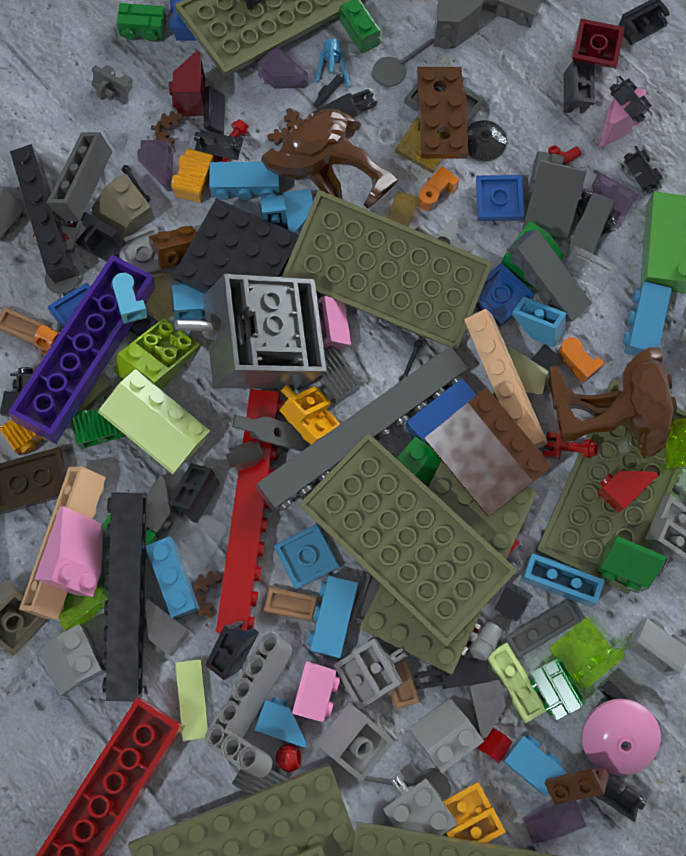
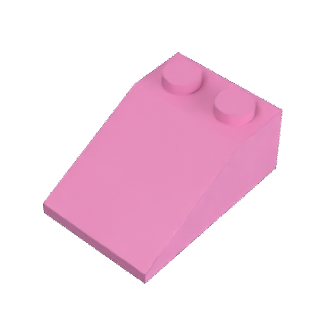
M60 506L34 579L77 596L93 597L102 567V523L64 506Z

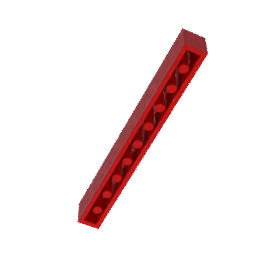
M250 389L246 417L256 420L266 416L277 420L278 414H282L279 410L284 405V400H280L279 392ZM274 429V435L277 437L278 432ZM245 430L216 626L217 634L221 633L224 625H231L237 621L244 622L240 628L243 631L254 628L255 617L251 616L252 606L256 607L258 602V592L254 591L255 582H260L262 567L258 566L259 557H263L265 542H261L262 532L266 533L268 518L264 517L265 508H270L256 490V485L274 472V470H271V463L276 461L278 447L274 446V444L250 438V432Z

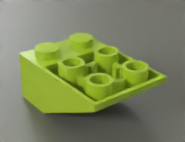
M163 318L117 354L114 373L125 379L136 369L160 390H163L196 352L200 344L181 330H175L174 325Z

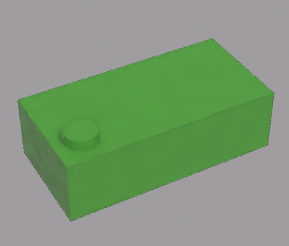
M653 192L647 202L640 286L645 281L672 288L671 292L686 293L685 195Z

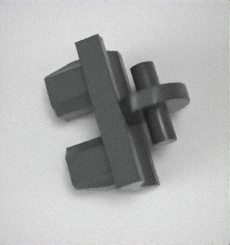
M95 65L92 68V86L97 90V97L104 100L109 96L125 104L128 101V94L132 89V78L127 75L118 78L116 77V71L111 66L106 65L100 68Z

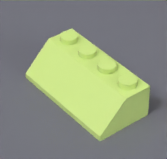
M136 369L119 383L98 411L99 414L172 474L203 445L210 433L208 428Z

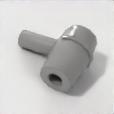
M487 622L478 634L472 631L469 638L472 645L469 650L475 658L486 661L492 652L495 651V647L502 634L500 627L494 623Z

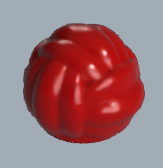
M293 743L282 745L276 752L275 757L278 766L286 772H294L300 768L302 762L300 747Z

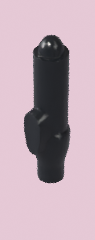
M342 74L336 75L328 85L322 87L318 92L317 100L313 103L315 107L319 108L330 98L332 93L343 82L344 77Z

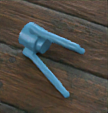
M327 39L323 44V51H320L315 83L319 82L324 60L329 62L330 74L334 72V63L340 60L346 87L350 88L341 43L337 39Z

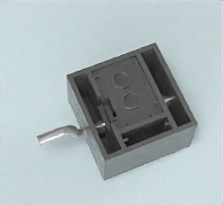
M223 274L203 295L206 321L175 320L174 323L175 330L202 331L205 338L213 341L209 345L213 388L283 389L286 385H289L292 389H303L327 372L314 279ZM254 315L255 327L250 325V317Z

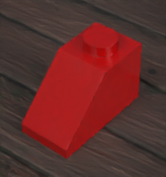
M619 471L616 475L612 476L609 473L599 483L602 488L597 493L619 514L658 474L649 471Z

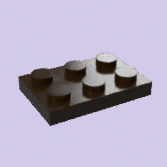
M60 447L0 463V515L58 499L67 474Z

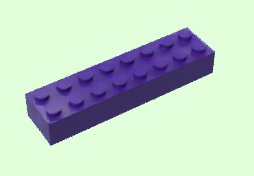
M114 255L110 256L8 411L14 423L57 444L134 323L132 321L123 324L114 293L113 278L119 273L131 275L135 284L136 301L143 300L144 304H146L155 290L153 275Z

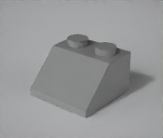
M647 618L640 621L624 645L665 676L681 674L686 664L685 642L674 634L670 636L663 630L664 626L654 619L649 620Z
M81 624L57 635L39 650L60 696L106 673V668L103 666L102 659L86 626Z
M450 698L409 728L440 773L446 771L484 742L469 719Z
M348 703L317 742V745L354 777L363 782L394 740L351 703Z

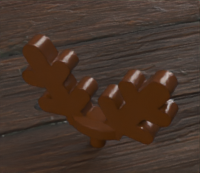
M288 108L286 110L287 115L284 116L287 128L282 129L283 133H280L278 129H274V133L267 135L268 141H274L275 145H279L280 141L284 143L288 137L287 129L290 130L294 125L300 126L303 124V119L299 118L298 111L293 113L292 109Z
M170 111L168 118L163 113L157 125H151V130H155V144L159 146L162 142L161 149L163 151L168 149L170 152H175L176 149L173 145L175 140L173 137L168 138L170 136L168 131L172 129L171 124L179 127V121H182L184 118L182 113L175 114L174 111ZM163 127H164L166 130H168V131L161 132Z
M209 571L206 579H204L203 574L198 575V582L194 583L193 591L200 608L198 612L199 617H203L205 614L208 618H212L213 612L210 608L213 607V604L211 602L204 603L203 601L207 599V596H197L198 589L207 593L209 591L208 585L214 589L217 588L216 582L222 579L221 574L213 575V572Z

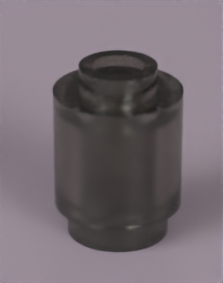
M249 441L229 448L230 453L226 454L230 468L235 467L237 471L258 465L259 461L265 460L258 441L254 443Z

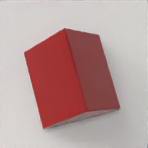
M492 728L489 735L483 738L484 742L477 749L499 764L513 741L502 732Z

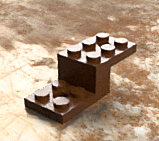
M417 67V108L421 159H467L466 92H463L462 67ZM441 85L446 90L444 92H437L434 90V87ZM447 132L450 137L448 139H441L437 134Z

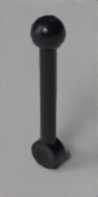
M124 165L121 168L122 172L128 175L132 183L149 203L150 197L144 193L132 175L130 166Z
M417 339L415 341L413 352L403 375L399 377V382L408 376L416 354L423 344L422 340Z

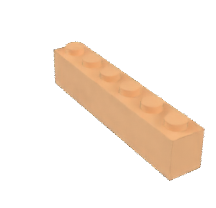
M484 309L464 319L499 403L537 448L548 444L493 315L487 309Z
M83 466L68 468L19 610L44 619L58 620L59 615L64 609L67 592L34 578L60 506L93 519L96 514L99 497L104 490L106 477Z

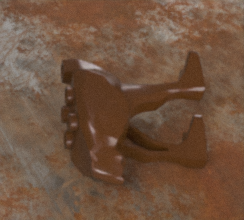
M322 109L317 114L314 112L309 114L302 125H294L287 132L288 137L280 151L277 152L271 148L261 158V162L267 170L294 180L311 179L321 191L342 200L344 199L342 197L341 182L334 174L332 165L342 164L356 167L368 175L372 181L371 191L364 203L367 209L374 205L398 182V179L389 171L374 163L363 148L353 145L348 140L354 136L355 131L360 129L361 123L339 109Z
M649 347L637 354L626 365L621 374L618 390L605 394L582 395L574 393L566 385L557 366H550L549 385L562 443L575 441L584 435L614 431L619 426L625 425L631 436L637 440L638 449L641 450L640 454L643 458L655 456L662 449H665L671 422L674 421L673 412L677 411L675 396L671 397L670 394L672 378L670 374L666 375L665 366L662 364L661 348ZM571 409L585 410L596 417L582 421L575 417Z

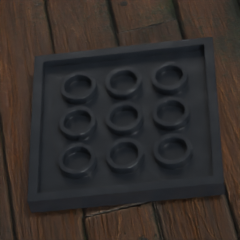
M216 198L176 269L173 279L205 294L223 274L280 277L290 259L299 235Z

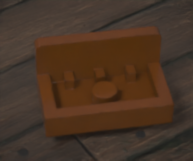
M182 226L176 230L161 231L149 236V244L158 255V263L161 269L180 264L197 233L193 226Z
M605 767L588 769L547 778L545 786L554 804H560L603 795L609 775Z

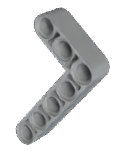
M272 632L266 633L260 639L205 734V743L208 747L240 769L259 778L265 777L271 771L272 758L243 737L292 653L291 645Z

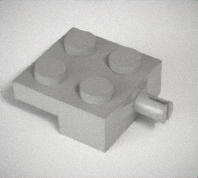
M663 496L645 538L646 541L657 547L661 555L666 556V560L661 567L663 570H665L670 557L679 563H686V506L671 496Z
M376 638L354 650L352 654L333 666L358 710H362L404 684L397 672L395 663L408 655L402 647L389 654L384 650L379 639Z
M399 774L395 778L390 779V782L399 794L395 799L386 804L383 810L395 828L442 836L457 825L456 820L427 776L408 787Z

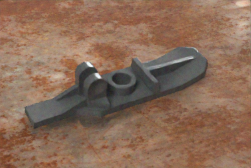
M236 414L233 417L232 427L250 432V438L300 452L310 446L291 423L266 416L256 420ZM274 429L278 432L277 437L274 435Z

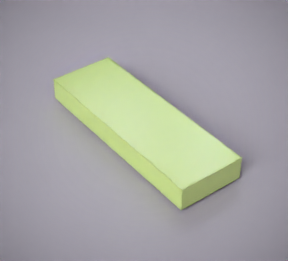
M508 642L495 649L487 660L501 684H505L508 696L523 722L527 723L546 712L543 701L533 689L530 679Z
M202 660L177 662L175 664L181 724L185 725L182 730L183 741L203 739L208 730Z

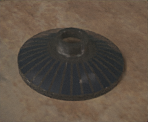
M480 120L473 122L467 127L468 156L482 162L492 161L501 156L505 150L507 140L503 129L499 125L491 121Z

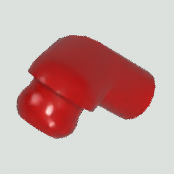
M556 145L548 148V153L564 157L563 165L572 162L582 155L581 150L577 146L566 152L560 151V148Z

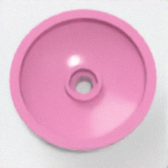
M613 699L600 704L588 715L582 728L581 738L583 749L595 767H605L606 771L611 775L624 776L643 770L654 760L660 747L661 732L657 720L644 705L629 699ZM623 742H629L627 747H621Z

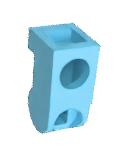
M127 273L117 274L113 278L112 283L123 324L147 318L144 301H136L135 284L132 276Z

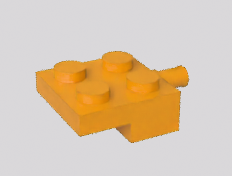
M286 385L281 390L288 400L279 411L310 445L340 425V422L327 410L332 402L317 386L298 394L289 385Z
M479 782L443 800L457 822L456 826L445 833L447 837L489 843L506 832Z

